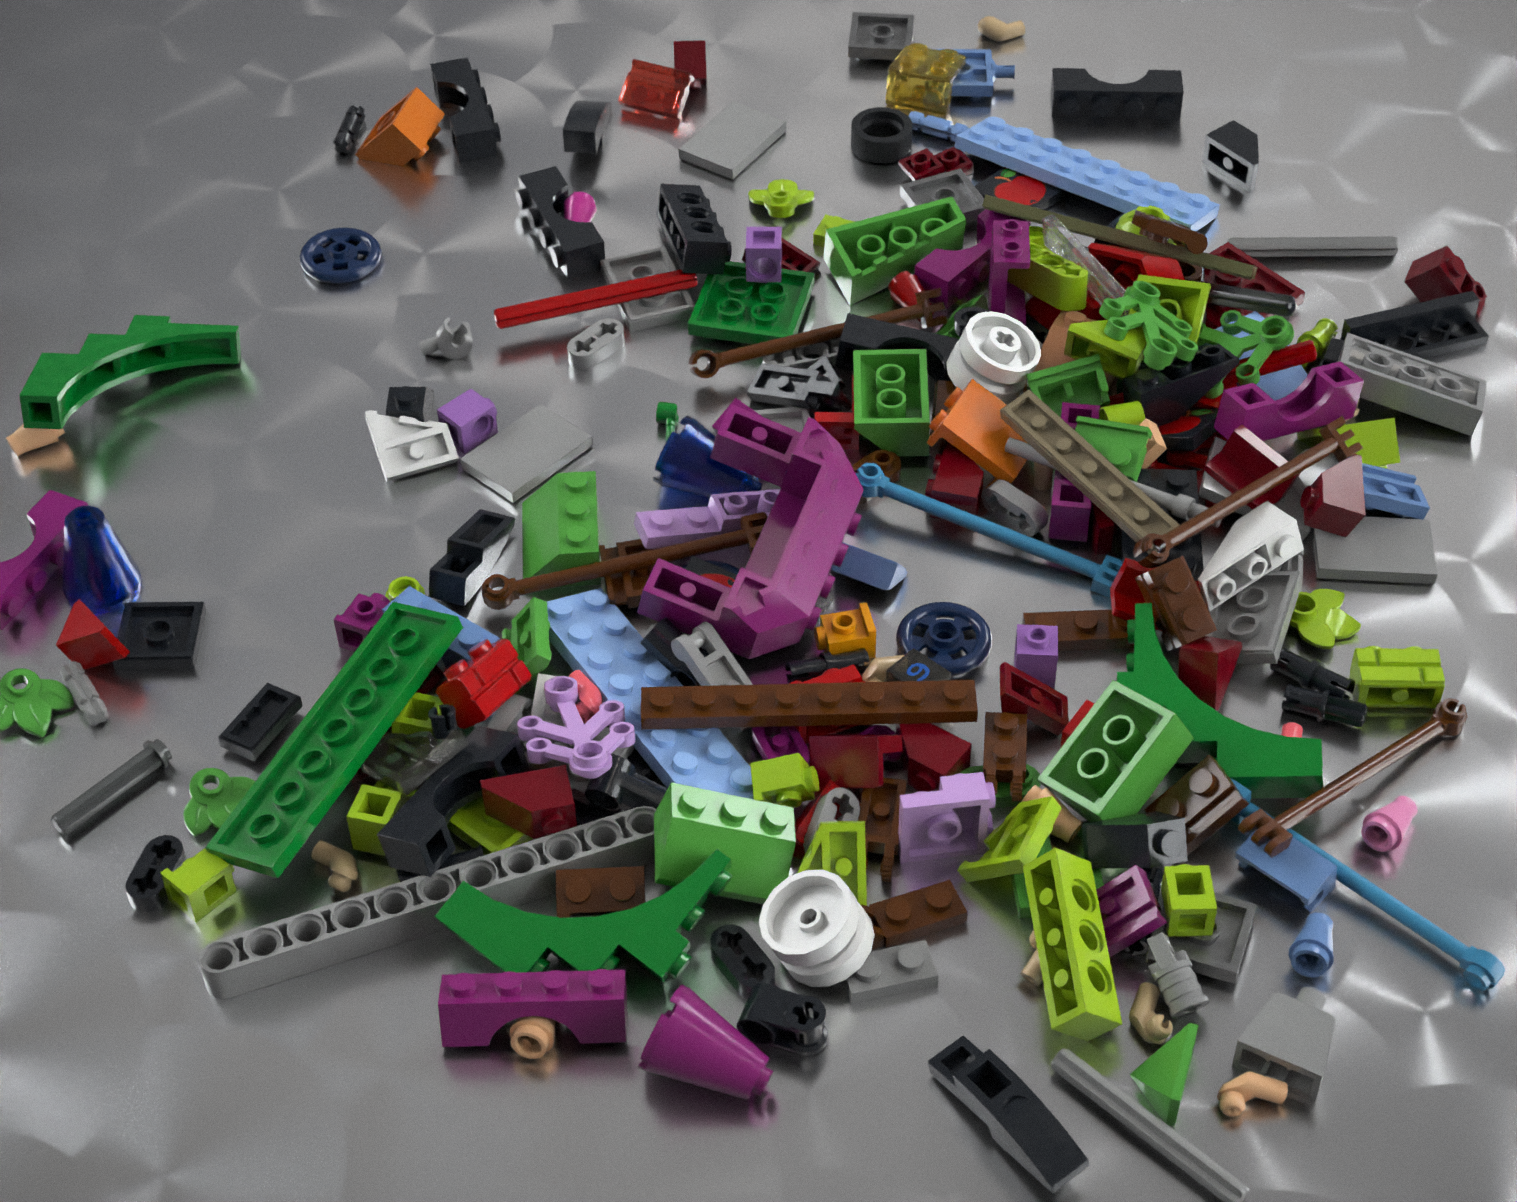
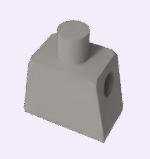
M1311 987L1302 988L1296 999L1283 993H1274L1239 1036L1232 1067L1243 1072H1255L1284 1081L1288 1084L1289 1092L1315 1103L1324 1076L1336 1024L1334 1015L1322 1010L1326 1003L1325 996L1317 989Z

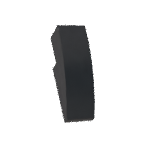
M580 100L572 105L563 127L564 152L597 154L598 146L603 144L612 102Z
M482 509L478 510L447 539V553L430 568L429 597L465 606L476 594L496 564L515 525V518Z

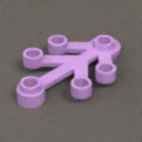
M568 676L553 677L544 684L546 703L550 705L553 711L560 713L565 727L542 721L537 716H525L517 722L518 737L522 741L527 742L526 750L529 762L544 764L554 759L568 763L573 773L586 779H594L603 775L612 767L611 753L617 748H627L635 743L634 725L624 722V704L620 701L610 700L603 702L599 706V711L584 724L575 705L579 699L577 681ZM606 726H610L607 736L600 742L593 741ZM549 739L574 745V748L552 744Z

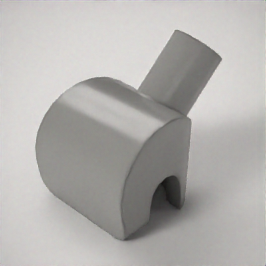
M450 318L445 319L437 330L436 336L419 342L423 355L425 356L440 350L445 357L450 359H461L467 356L471 351L473 343L469 323L460 321L455 328H449L448 325L451 320Z

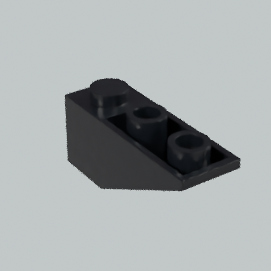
M1220 344L1208 345L1196 352L1192 361H1184L1175 357L1171 365L1165 366L1164 370H1155L1153 368L1141 369L1134 375L1122 378L1124 403L1139 401L1143 407L1145 419L1147 418L1156 423L1158 427L1176 421L1239 364V358Z

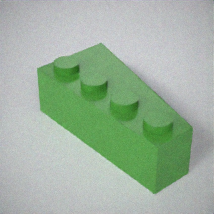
M948 197L829 228L825 231L824 261L851 306L888 287L890 281L897 274L904 271L914 274L915 265L936 248L943 250L963 249L966 218L954 198Z

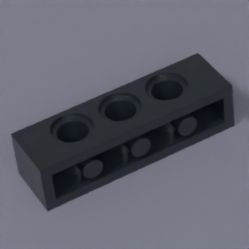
M660 184L656 215L682 272L723 275L725 262H729L731 259L732 246L731 242L727 241L724 235V228L717 221L716 212H713L710 207L709 198L705 197L699 185Z

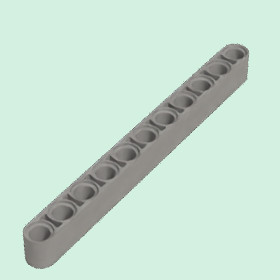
M649 806L636 807L437 870L431 877L424 875L414 877L212 941L201 949L198 956L206 989L215 998H233L444 930L446 928L438 922L435 915L462 881H465L496 901L515 907L556 894V870L633 867L652 863L655 861L654 813L656 809Z

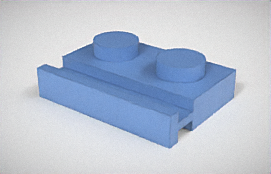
M1362 463L1365 509H1378L1391 512L1401 518L1412 517L1424 520L1430 507L1421 487L1414 484L1416 476Z

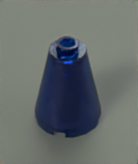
M688 415L679 422L685 426L681 433L678 434L673 431L669 436L655 466V470L661 474L660 476L653 477V481L660 486L709 499L712 494L761 491L763 486L762 483L758 482L759 478L711 459L710 456L716 436L699 421Z
M94 506L75 508L67 514L64 520L62 590L65 597L69 600L72 607L80 599L93 614L111 612V606L122 602L124 607L125 603L132 602L139 594L142 585L141 572L138 565L102 510Z

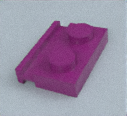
M1137 865L1096 890L1110 958L1167 923L1158 909L1160 907L1145 870Z

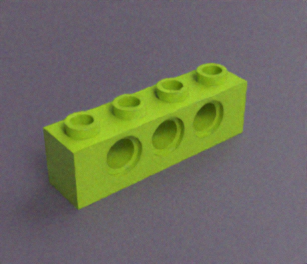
M1054 848L1023 866L1051 1029L1088 1042L1122 1025V1019L1091 862Z

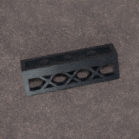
M1473 291L1345 319L1340 340H1345L1347 333L1388 347L1399 344L1410 348L1402 352L1424 359L1485 345L1488 342L1489 335L1475 319L1480 299ZM1467 328L1472 335L1463 336L1453 333V331ZM1432 337L1442 340V342L1430 343L1421 340V338Z

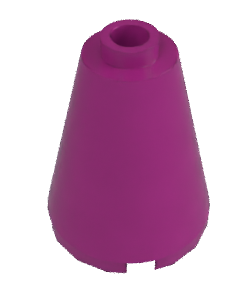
M680 985L669 1000L675 1004L672 1011L668 1009L665 1014L662 1013L641 1054L640 1059L642 1061L639 1063L638 1068L648 1073L748 1100L753 1092L761 1096L773 1074V1070L766 1067L770 1058L694 991L684 985Z

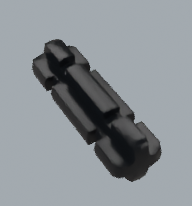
M352 105L348 108L333 141L336 145L334 148L336 152L347 154L351 151L366 117L362 106L355 107Z

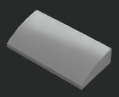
M1347 333L1338 362L1341 361L1364 380L1360 398L1469 436L1473 435L1484 410L1486 380Z

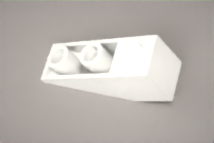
M1266 501L1234 523L1198 578L1202 596L1209 611L1304 550L1296 519Z

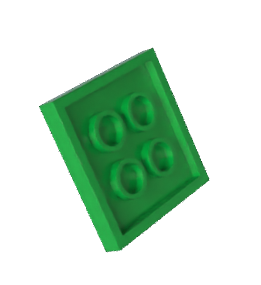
M725 262L723 275L707 274L688 322V335L757 344L797 334L815 284V273L782 269L781 282H746V263Z

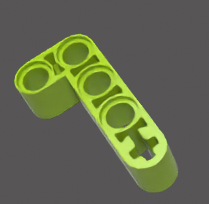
M1029 226L1030 268L1009 269L1007 282L1063 311L1083 310L1086 307L1088 271L1050 251L1051 231L1049 229Z

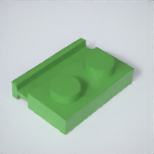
M1077 416L1075 431L1128 479L1137 482L1147 452L1146 445L1148 439H1151L1152 436L1149 427Z
M533 597L514 617L512 628L510 630L504 628L502 631V639H509L518 653V660H522L532 675L531 680L548 667L552 657L549 645L550 622L548 621L547 602ZM521 688L515 693L516 695L521 692Z

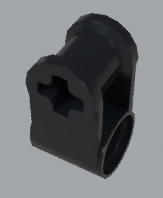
M758 983L753 986L736 1026L737 1030L748 1040L756 1044L770 1045L792 1051L802 1056L816 1055L823 1051L828 1043V1031L824 1025L827 1016L826 1009L819 999L783 990L768 983ZM810 1008L813 1010L814 1018L810 1017ZM800 1034H803L804 1043L800 1041Z

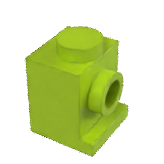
M800 753L750 763L754 800L796 808L804 801L814 800V792L819 791L817 771L814 766L808 765Z
M205 848L194 857L185 860L174 872L168 868L161 872L168 900L195 923L237 892L232 875L235 871L234 866L228 864L222 858L207 852Z
M1182 864L1178 866H1164L1161 892L1167 921V936H1212L1217 904L1209 865L1192 866Z

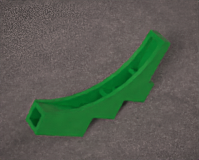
M134 315L125 335L89 333L79 354L42 352L19 395L24 428L62 429L70 416L93 397L125 381L147 374L187 366L239 364L241 359L239 326L171 323L170 316Z
M1135 603V619H1130L1127 623L1128 643L1134 644V653H1127V672H1117V682L1176 713L1192 734L1194 739L1176 763H1200L1210 755L1219 763L1229 778L1234 779L1251 791V799L1306 798L1324 787L1322 739L1287 737L1253 729L1225 717L1198 699L1177 677L1163 655L1156 635L1152 603Z
M716 849L692 875L665 894L634 908L597 917L560 918L525 912L496 901L465 881H462L437 912L435 918L441 925L502 973L508 971L516 973L546 972L551 964L547 960L550 954H553L573 971L616 970L621 962L617 955L622 951L664 983L669 975L676 979L690 962L692 957L687 954L691 948L690 941L683 937L680 932L683 928L690 932L705 913V910L700 906L711 893L717 897L728 885L733 877L728 872L731 868V859Z

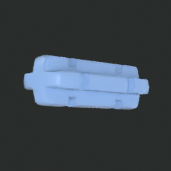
M911 111L908 115L912 121V131L919 132L921 129L923 134L945 140L950 137L952 142H956L958 134L969 129L967 125L957 122L955 125H952L953 121L932 115H927L926 118L924 113Z

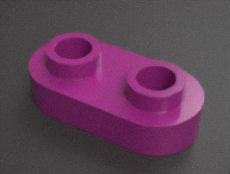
M795 726L752 727V740L763 760L800 753L810 766L809 749Z

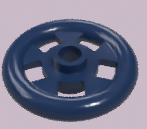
M347 227L333 228L314 235L304 244L300 252V264L305 273L317 281L330 284H344L360 280L373 272L380 263L382 251L379 242L371 234L363 230ZM352 241L359 244L357 246H354L353 244H350L348 242ZM329 243H332V244L329 245L328 247L323 248V246H325V245H327V244H329ZM359 254L367 255L364 261L357 260ZM324 257L325 262L316 264L313 260Z
M933 602L915 608L902 619L897 629L896 642L900 654L908 657L910 665L916 663L924 664L929 668V674L955 676L969 672L983 663L992 647V634L987 622L971 608L952 602ZM936 618H952V619H954V621H953V620H950V619H938V620H936ZM917 626L927 629L923 638L912 635ZM973 630L976 639L964 640L962 631ZM924 648H927L930 652L936 654V656L931 658L922 654L920 651H922ZM960 650H963L966 654L958 659H952L950 656L958 653Z

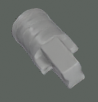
M1164 932L1148 938L1147 942L1156 960L1148 968L1155 983L1159 985L1158 988L1164 996L1166 1005L1169 1006L1171 1018L1183 1017L1206 1006L1209 1003L1207 995L1203 994V989L1197 981L1198 978L1195 972L1192 970L1193 965L1186 951L1183 949L1175 953L1168 936Z

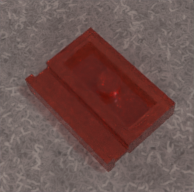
M633 59L631 72L627 74L618 100L621 106L680 120L690 92L689 86L694 80L692 73Z

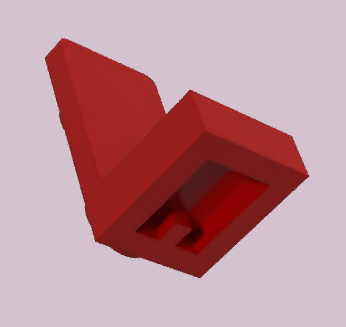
M852 375V412H815V420L841 444L843 450H859V435H862L854 429V375Z

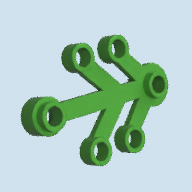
M1138 280L1134 281L1132 286L1127 287L1123 297L1104 299L1099 313L1108 320L1104 328L1105 334L1112 339L1122 341L1129 330L1142 326L1147 343L1143 351L1145 356L1143 361L1147 366L1155 370H1164L1165 366H1170L1175 356L1184 361H1192L1198 350V345L1188 339L1193 330L1192 326L1180 320L1160 305L1159 297L1161 293L1155 286ZM1133 309L1137 311V313L1121 317L1124 310Z
M1230 310L1225 312L1220 318L1224 333L1208 328L1202 322L1197 345L1201 346L1204 343L1211 345L1220 344L1237 358H1240L1244 352L1255 349L1247 362L1240 364L1236 368V376L1241 386L1250 383L1257 384L1260 380V367L1272 351L1283 349L1292 342L1294 329L1292 324L1282 316H1270L1260 322L1242 316L1239 311ZM1241 331L1251 334L1242 338L1232 336ZM1224 378L1204 396L1210 399L1220 396L1224 390L1222 382Z

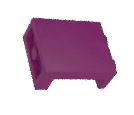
M1015 219L993 220L989 275V311L1006 314L1026 326L1025 291L1007 282L1008 270L1011 268H1030L1029 222Z

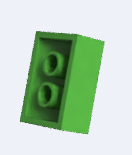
M926 349L853 350L854 429L882 450L893 452L897 456H929V445L926 443L930 437V428L928 427L930 425Z
M596 471L557 473L522 503L523 579L600 562ZM601 577L560 587L601 585Z
M1112 680L1037 780L1090 823L1136 815L1194 737L1176 713Z
M671 782L654 813L655 883L672 887L676 886L692 875L718 849L731 859V868L728 872L733 875L728 885L718 896L764 904L772 890L787 879L796 844L794 808Z

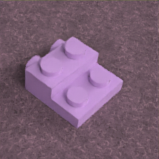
M983 772L940 777L939 791H919L913 794L900 795L898 855L900 863L985 854L986 844L983 841L993 831L992 815L989 809L995 808L996 799L993 783L985 782Z

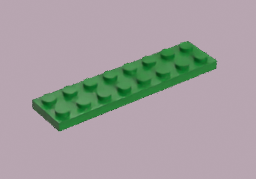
M392 602L205 847L207 852L222 858L228 864L278 879L463 629L458 616Z

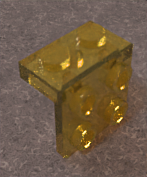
M921 43L905 46L888 68L885 103L947 115L950 111L953 80L964 67L966 56L960 55L952 49L940 51L929 49Z

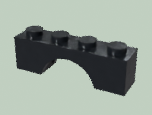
M468 57L430 64L433 90L439 107L460 111L449 117L452 144L458 161L465 162L497 156L496 142H501L498 123H494L491 104L487 105L484 86L481 87L478 70H472Z
M1053 68L1050 92L1051 117L1180 119L1184 94L1181 70H1148L1144 77L1135 82L1113 84L1092 77L1085 68Z
M554 166L518 176L520 190L516 191L518 206L520 210H526L531 228H537L541 244L544 248H549L555 267H560L567 279L601 270L600 261L605 259L604 240L593 223L575 222L562 217L564 216V201L569 197L568 184L558 168Z
M848 313L839 343L835 368L853 372V350L926 349L927 373L936 383L938 380L951 381L948 376L946 363L959 339Z
M477 726L377 833L390 867L431 877L456 849L447 827L448 822L463 806L483 797L480 780L524 773L529 767L518 734Z

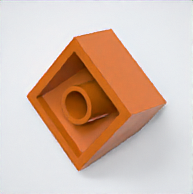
M416 87L378 119L355 155L361 160L404 166L412 158L418 161L430 148L426 143L432 141L440 132L441 128L438 124L445 113Z

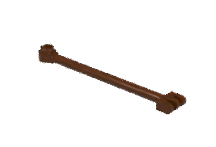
M941 288L915 293L916 305L867 316V318L893 324L920 318L922 328H930L948 323L947 316L940 315L933 318L932 312L945 309L944 302L930 304L929 298L941 296ZM845 322L724 352L714 353L711 350H696L689 358L688 364L695 365L700 357H704L707 360V367L704 370H700L694 366L690 371L697 377L711 378L717 373L719 368L838 339L841 338Z
M1343 416L1319 430L1324 441L1163 535L1150 533L1144 536L1135 544L1134 556L1138 557L1142 553L1147 552L1152 548L1153 544L1158 553L1152 551L1138 563L1146 568H1155L1166 561L1171 548L1333 453L1338 462H1341L1362 450V445L1360 442H1357L1347 447L1345 441L1355 435L1351 429L1341 435L1338 433L1337 429L1347 423Z
M765 512L741 516L742 530L520 580L515 578L508 579L501 574H494L488 577L482 584L481 590L484 603L487 607L494 610L505 609L510 606L513 600L520 599V595L653 566L658 558L671 562L689 558L693 555H702L746 544L751 555L768 516ZM495 587H503L502 589L497 591L492 590Z
M1453 698L1443 700V702L1437 704L1431 720L1278 816L1271 818L1260 808L1243 819L1238 826V830L1245 836L1255 831L1251 841L1258 847L1268 842L1264 852L1271 858L1289 847L1293 835L1287 830L1436 736H1455L1460 734L1468 718L1466 706L1461 704L1457 711L1459 700Z

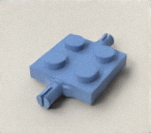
M929 49L926 64H907V77H925L929 83V96L943 98L970 96L980 98L983 96H993L995 78L1014 79L1015 65H996L992 59V49Z

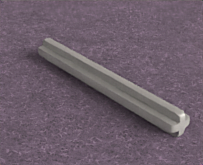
M1395 236L1231 237L1227 241L1252 258L1394 257L1397 255L1399 246Z
M1063 1048L1057 1053L1051 1063V1067L1055 1072L1223 1202H1243L1249 1191L1247 1185L1071 1050Z

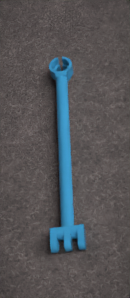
M874 463L861 465L857 469V473H855L864 489L863 497H889L1093 578L1090 590L1111 598L1110 587L1122 566V560L1106 555L1101 565L892 483L890 478L886 477L881 468Z
M1231 779L1240 794L1249 803L1231 819L1239 825L1243 819L1260 808L1250 802L1251 791L1234 779ZM1291 828L1287 830L1293 835V838L1337 865V881L1460 962L1459 966L1465 970L1463 977L1473 988L1479 991L1493 988L1505 975L1504 965L1492 953L1477 949L1472 945L1468 947Z

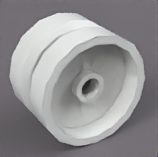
M992 311L978 313L970 318L959 341H957L946 363L948 376L955 387H959L961 390L974 379L1008 405L1019 396L1024 388L1026 374L1032 373L1041 357L1040 344L1032 331L1020 321L1006 314Z
M805 870L785 879L772 890L764 902L759 919L762 938L777 955L796 981L810 987H828L849 978L862 967L871 953L875 936L870 917L857 902L852 891L838 875L826 870Z

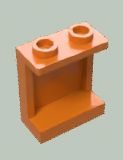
M972 379L963 390L956 387L946 399L944 405L949 409L947 412L941 409L928 427L933 430V433L926 443L933 447L940 438L947 440L993 475L987 487L997 480H1005L1011 484L1027 459L1005 452L1006 442L1010 437L1025 443L1027 442L1001 419L1000 410L1007 404Z

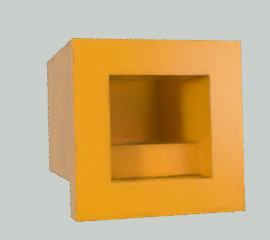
M867 602L859 603V609L820 615V626L814 628V638L818 651L824 650V652H831L834 655L865 648L869 659L876 658V628Z

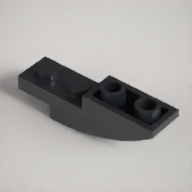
M963 1035L927 1061L930 1073L989 1126L992 1138L1052 1193H1055L1090 1166L1088 1158L1057 1118L1023 1080L990 1049L983 1053Z

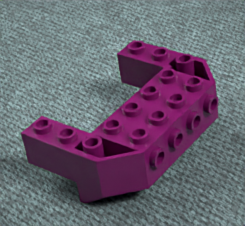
M730 404L716 434L710 458L781 487L746 567L740 568L732 588L658 558L643 589L637 613L658 622L666 617L680 631L689 635L692 634L693 628L703 622H708L714 627L730 652L751 659L799 643L805 629L814 630L822 611L821 608L816 607L819 596L827 599L836 578L829 575L833 565L841 567L849 548L848 545L843 544V540L846 534L854 536L862 515L856 513V509L864 489L841 444L815 419L808 417L802 432H798Z

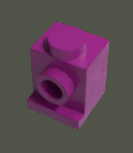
M358 593L342 615L337 614L333 619L338 647L355 652L382 617V609L390 603L389 599L380 593H373L370 597Z

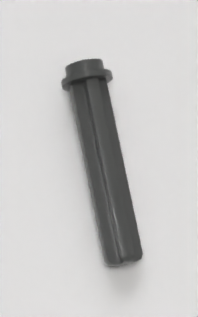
M159 739L153 742L147 740L143 743L144 749L55 813L51 817L53 826L60 834H69L157 768L166 769L168 761L172 759L167 746Z

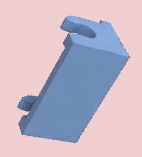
M1253 831L1235 852V858L1240 861L1238 865L1245 870L1250 866L1254 867L1300 897L1301 901L1305 903L1304 909L1310 913L1314 911L1329 892L1331 893L1336 887L1337 865L1293 837L1287 849L1271 858L1264 852L1268 842L1258 847L1251 841V837L1255 832Z

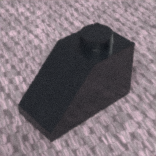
M1232 120L1206 134L1202 162L1242 188L1252 192L1255 190L1259 166L1258 135Z
M389 387L386 416L400 418L401 415L415 418L420 422L431 421L434 391L428 387Z
M1153 811L1082 824L1084 859L1091 862L1092 868H1132L1135 865L1140 868H1153L1188 861L1185 818Z

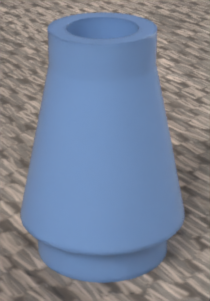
M1315 912L1310 914L1306 919L1305 925L1289 948L1288 955L1293 969L1305 977L1315 978L1322 976L1332 967L1334 962L1333 921L1324 913Z

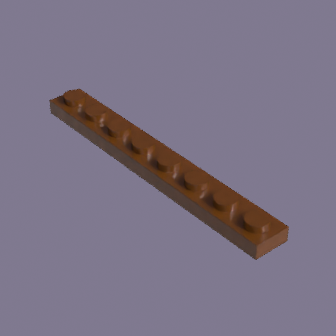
M975 680L641 687V730L977 722L978 716Z

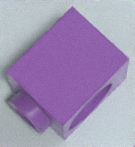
M747 227L745 247L746 282H781L782 227Z
M472 389L467 390L437 409L438 421L447 423L455 448L463 454H466L498 433L497 409L490 399L482 397Z
M1017 624L1014 667L1055 689L1058 662V626Z

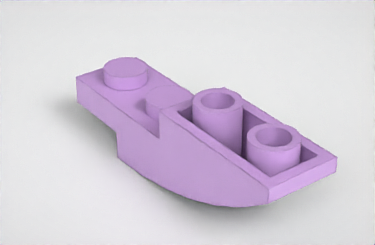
M780 489L712 494L708 506L636 512L634 526L645 549L662 548L742 530L741 516L765 512L769 516Z

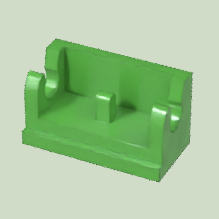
M1099 354L1026 374L1027 390L1032 391L1060 418L1062 402L1099 405L1100 407L1110 405L1107 392L1109 387Z

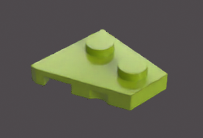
M1053 796L1020 802L1007 815L1004 822L994 829L983 841L989 848L987 852L976 862L965 860L957 871L966 882L1012 874H1023V866L1037 858L1046 838L1053 830V824L1062 807Z
M865 821L820 822L796 874L805 870H826L834 873L849 887L860 905L867 906Z

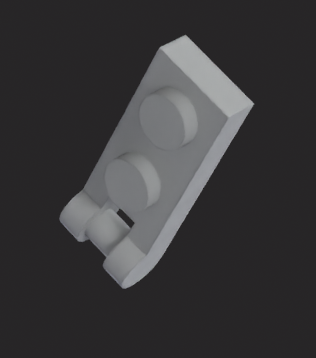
M703 622L693 628L691 635L683 634L672 640L671 648L674 655L680 661L685 662L701 686L753 685L719 634L708 622ZM699 648L706 649L709 655L704 657ZM750 727L730 729L736 737Z

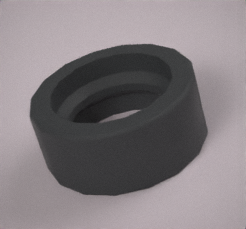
M875 107L866 109L853 118L851 124V148L855 155L861 159L872 163H890L906 157L910 152L912 146V121L902 111L890 107ZM878 132H879V133H889V134H893V135H895V136L886 137V138H881V137H873V136H870L869 134H873V133H878Z

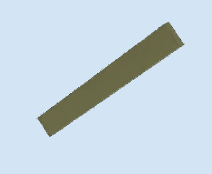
M986 194L982 205L984 209L1135 250L1170 257L1180 262L1251 281L1255 279L1258 269L1254 265L1205 252L1193 254L1182 246L1171 243L1166 245L1141 235Z

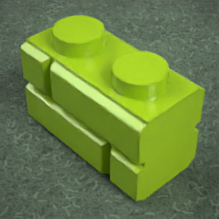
M1368 646L1354 650L1350 667V679L1355 680L1354 701L1364 703L1367 707L1436 708L1437 704L1441 702L1445 688V678L1438 649H1422L1418 646H1411L1405 649Z

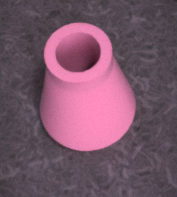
M1398 796L1393 802L1368 814L1363 820L1361 829L1362 838L1370 848L1379 852L1396 849L1401 844L1412 819L1417 814V806L1414 801L1406 796Z

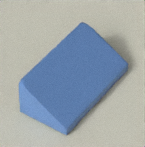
M844 542L843 544L848 545L849 548L840 568L835 565L831 568L832 571L887 591L902 581L908 573L906 568L897 562Z

